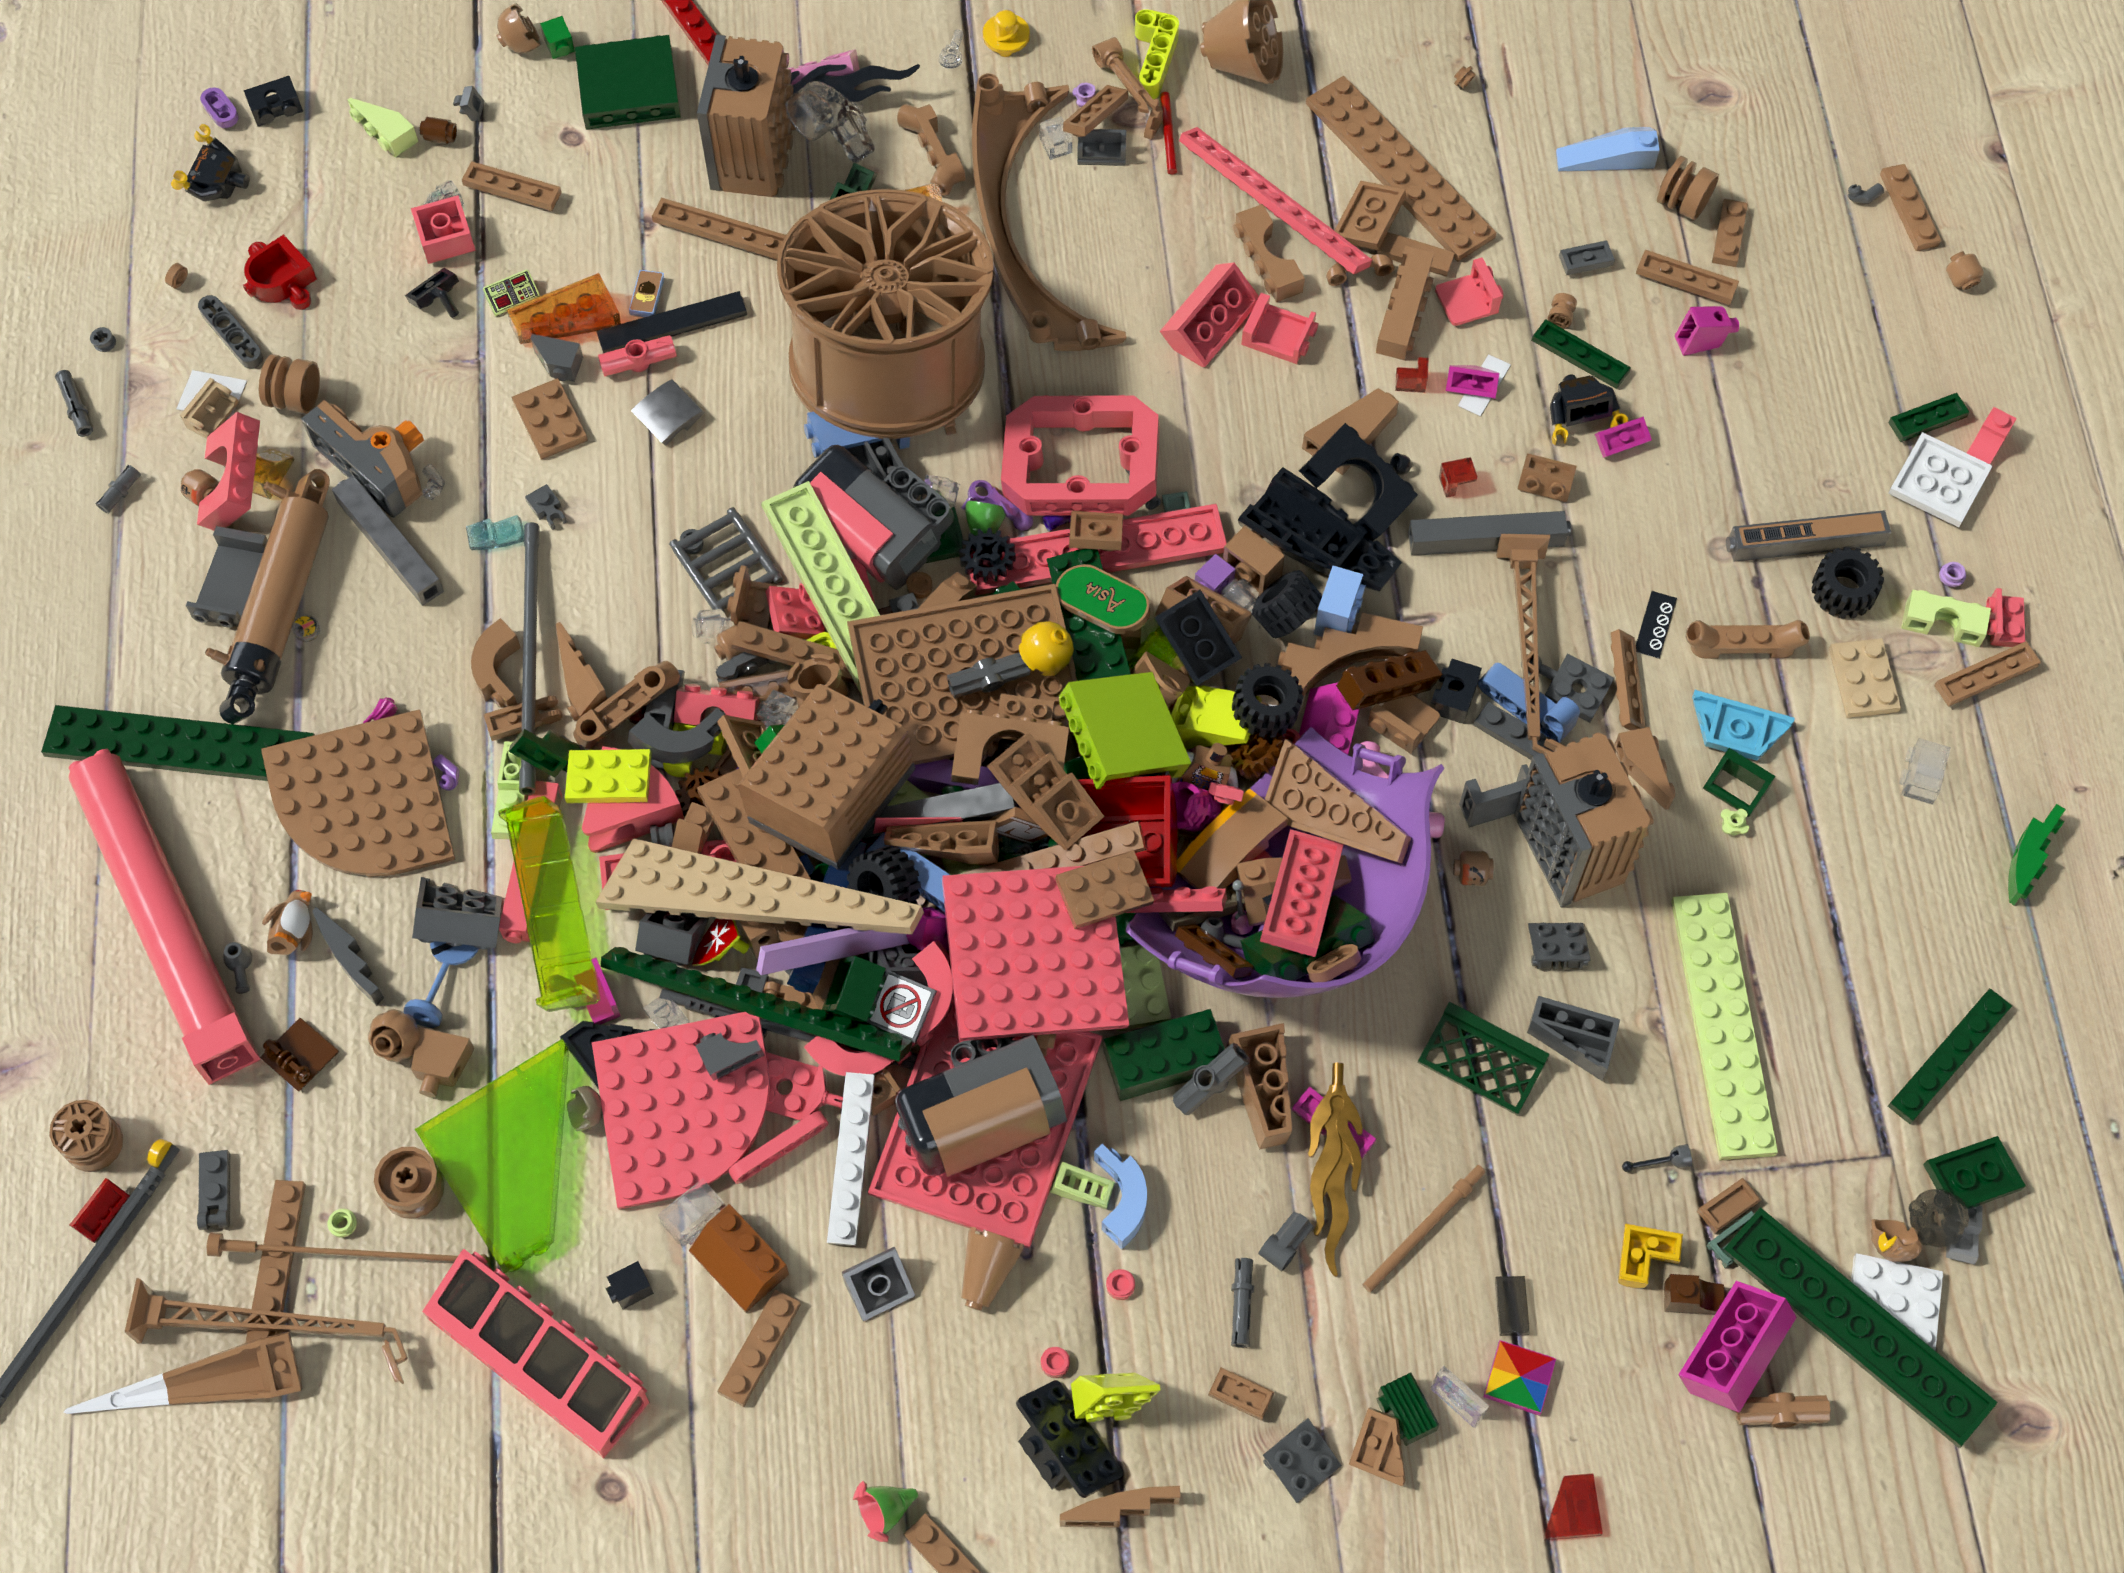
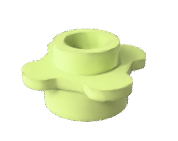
M1739 809L1738 811L1722 810L1720 814L1723 819L1722 831L1730 835L1747 833L1749 830V826L1746 824L1747 812L1744 809Z

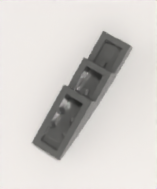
M316 907L313 910V914L341 968L356 987L377 1006L384 999V996L380 989L368 979L372 972L367 963L356 955L361 950L358 943L350 934Z

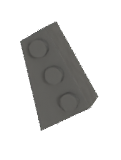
M883 438L882 441L873 443L866 441L864 445L847 448L852 455L881 480H884L896 467H904L889 438ZM902 479L898 485H905L909 479Z

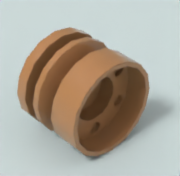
M1680 156L1667 171L1660 186L1657 202L1664 205L1669 200L1668 208L1673 209L1681 201L1680 214L1696 220L1709 202L1718 183L1719 174L1703 167L1695 175L1697 163L1691 161L1687 165L1688 158Z
M275 354L268 356L261 369L259 379V397L262 405L277 409L287 407L290 411L308 414L314 408L320 389V370L317 363L303 359L292 361L289 357H281Z
M76 1100L64 1105L55 1114L50 1124L49 1136L53 1146L72 1166L85 1172L99 1171L108 1167L118 1158L123 1147V1134L120 1126L103 1107L90 1100Z

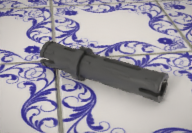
M61 370L55 374V379L68 408V418L73 421L78 436L86 437L93 432L87 417V407L81 402L70 371Z
M1240 1258L1235 1259V1278L1231 1287V1291L1234 1292L1231 1346L1237 1348L1250 1347L1251 1295L1254 1293V1285H1252L1254 1260L1250 1258H1241V1261Z

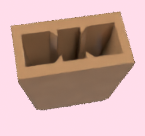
M735 920L757 962L761 946L780 943L773 923ZM763 936L769 938L765 942H758Z
M418 1027L420 1037L415 1044L411 1068L416 1079L423 1081L419 1093L434 1098L439 1085L449 1087L456 1085L474 1051V1046L470 1038Z

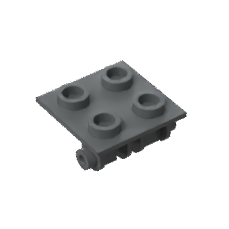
M1528 923L1534 954L1531 956L1532 966H1537V969L1551 968L1552 961L1554 969L1558 968L1559 961H1561L1562 969H1566V965L1567 968L1582 969L1583 966H1588V961L1591 958L1583 923Z
M1309 1418L1305 1419L1263 1454L1265 1466L1269 1470L1273 1469L1296 1503L1342 1466Z

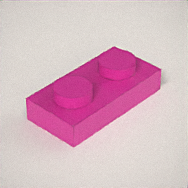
M1644 416L1595 434L1603 458L1652 441Z

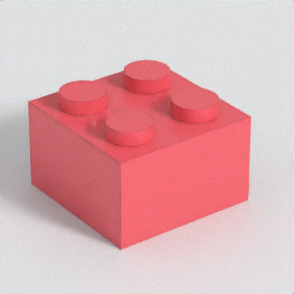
M458 195L411 208L428 264L476 251Z

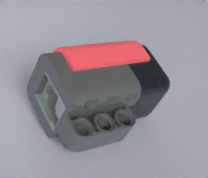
M831 445L826 448L793 485L794 488L805 482H810L848 556L862 564L866 568V572L878 582L885 581L895 590L902 588L906 584L908 577L917 572L927 562V557L939 549L941 535L954 520V514L949 503L909 468L903 466L896 467L884 480H881L867 466L840 445ZM902 479H909L905 485H898ZM927 494L924 500L917 501L918 496ZM939 510H946L944 515L939 517L935 516L936 512H938Z

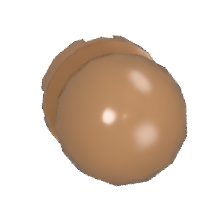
M825 654L810 655L812 659L802 664L799 661L796 662L789 671L788 681L792 693L796 696L798 708L817 684H823L848 697L847 686L842 680L840 667L831 656Z

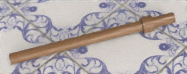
M1477 1165L1464 1179L1460 1178L1453 1185V1191L1362 1284L1363 1287L1371 1293L1461 1198L1465 1199L1473 1191L1472 1187L1486 1171L1480 1165Z

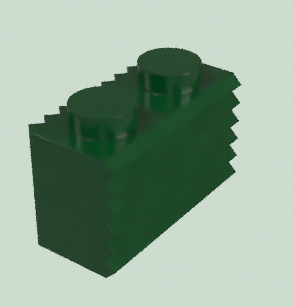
M1411 1372L1380 1387L1379 1397L1376 1398L1382 1412L1398 1418L1400 1438L1405 1446L1438 1430L1439 1423Z

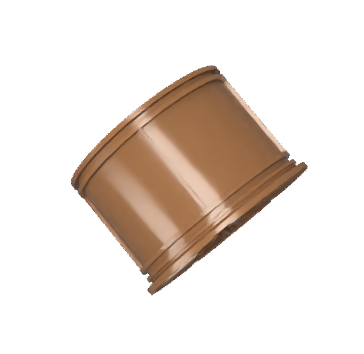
M891 189L859 191L831 199L801 217L786 234L778 253L777 278L782 295L791 310L792 339L789 346V374L794 391L802 404L810 412H815L818 416L836 427L855 434L879 439H900L925 434L948 424L961 415L978 395L985 372V349L981 337V308L989 294L993 281V257L990 246L979 227L964 213L945 202L916 192ZM916 312L929 317L943 326L929 333L913 337L914 316ZM840 313L831 328L823 324L829 318ZM854 313L853 319L845 326L842 332H839L848 318ZM863 321L864 324L871 321L875 322L884 340L861 338L851 334L862 325ZM896 323V330L903 334L906 333V338L894 339L887 324Z

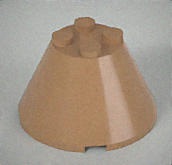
M1235 0L1208 22L1202 23L1204 42L1201 43L1200 49L1202 56L1208 58L1212 69L1265 84H1272L1274 80L1280 78L1284 57L1282 31L1277 32L1274 18H1278V14L1273 1Z

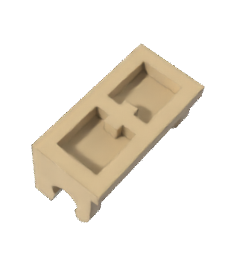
M209 378L180 414V417L187 429L207 439L212 432L221 426L239 403L238 399L230 395L232 392L230 389Z

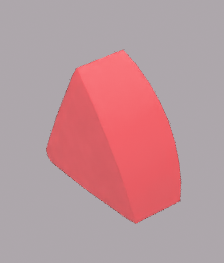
M602 746V750H621ZM651 765L648 802L588 803L582 831L585 835L589 836V850L597 853L633 840V838L636 839L651 833V825L662 827L670 822L675 824L678 819L684 820L678 798L669 782Z

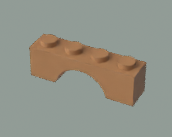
M1261 204L1236 213V222L1233 225L1234 233L1244 243L1246 255L1254 261L1257 275H1261L1264 279L1267 293L1269 295L1272 294L1276 302L1303 293L1305 278L1295 260L1278 258L1265 247V243L1272 237L1273 221L1264 205Z

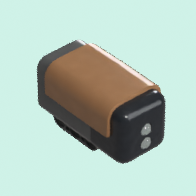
M1034 1035L1022 1036L1020 1040H1012L1015 1037L962 1041L956 1044L950 1053L954 1068L912 1084L898 1092L895 1099L896 1109L900 1117L898 1126L901 1130L905 1131V1142L909 1147H912L918 1164L925 1174L937 1176L945 1173L949 1177L1051 1134L1050 1128L1067 1121L1060 1091ZM990 1047H996L993 1051H986ZM964 1058H970L967 1062H960Z

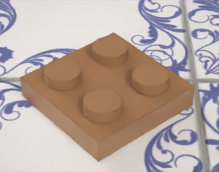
M1072 511L1069 548L1080 550L1102 549L1104 551L1121 550L1123 514Z

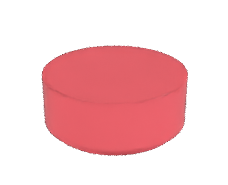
M1117 1269L1111 1272L1106 1280L1108 1294L1116 1300L1129 1298L1135 1290L1133 1275L1124 1269Z
M1050 1347L1044 1351L1041 1356V1368L1047 1376L1059 1378L1068 1372L1070 1358L1064 1349Z

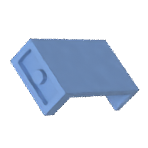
M815 412L807 413V424H804L806 438L812 440L811 446L815 458H818L831 445H840L847 449L864 445L866 441L868 443L882 441L879 438L855 434L836 427L825 421ZM910 437L896 439L900 449L910 447Z

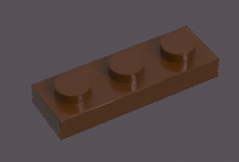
M1198 925L1178 926L1175 937L1181 940L1186 948L1196 951L1203 956L1205 962L1212 965H1220L1234 979L1251 976L1254 968L1252 964Z

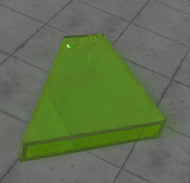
M563 1039L415 1128L419 1138L504 1274L508 1271L514 1272L520 1269L527 1259L534 1255H542L554 1243L569 1051Z

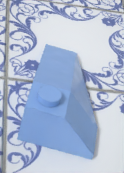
M1625 127L1556 149L1558 171L1654 169L1660 151L1657 131L1651 127Z

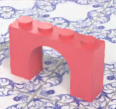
M236 412L207 437L205 459L226 467L215 490L199 502L197 525L213 531L216 526L227 528L251 509L260 420Z

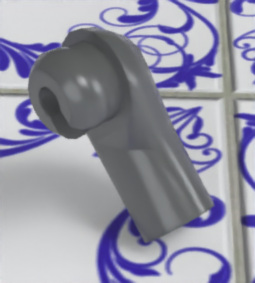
M1876 183L1865 191L1862 190L1860 185L1854 184L1848 188V197L1852 202L1868 204L1882 195L1884 188L1881 184Z

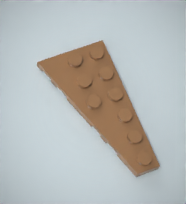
M1285 739L1265 801L1288 818V826L1402 864L1411 837L1293 742Z

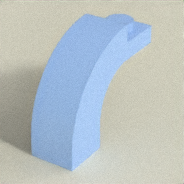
M1101 1144L1094 1151V1161L1116 1181L1122 1193L1118 1206L1102 1221V1231L1122 1250L1136 1236L1143 1224L1147 1206V1186L1142 1170L1131 1155L1122 1163V1158L1113 1148L1107 1149Z

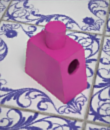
M1723 306L1690 307L1674 336L1682 355L1685 356L1719 348L1729 333L1739 331L1740 325L1736 317L1729 318Z

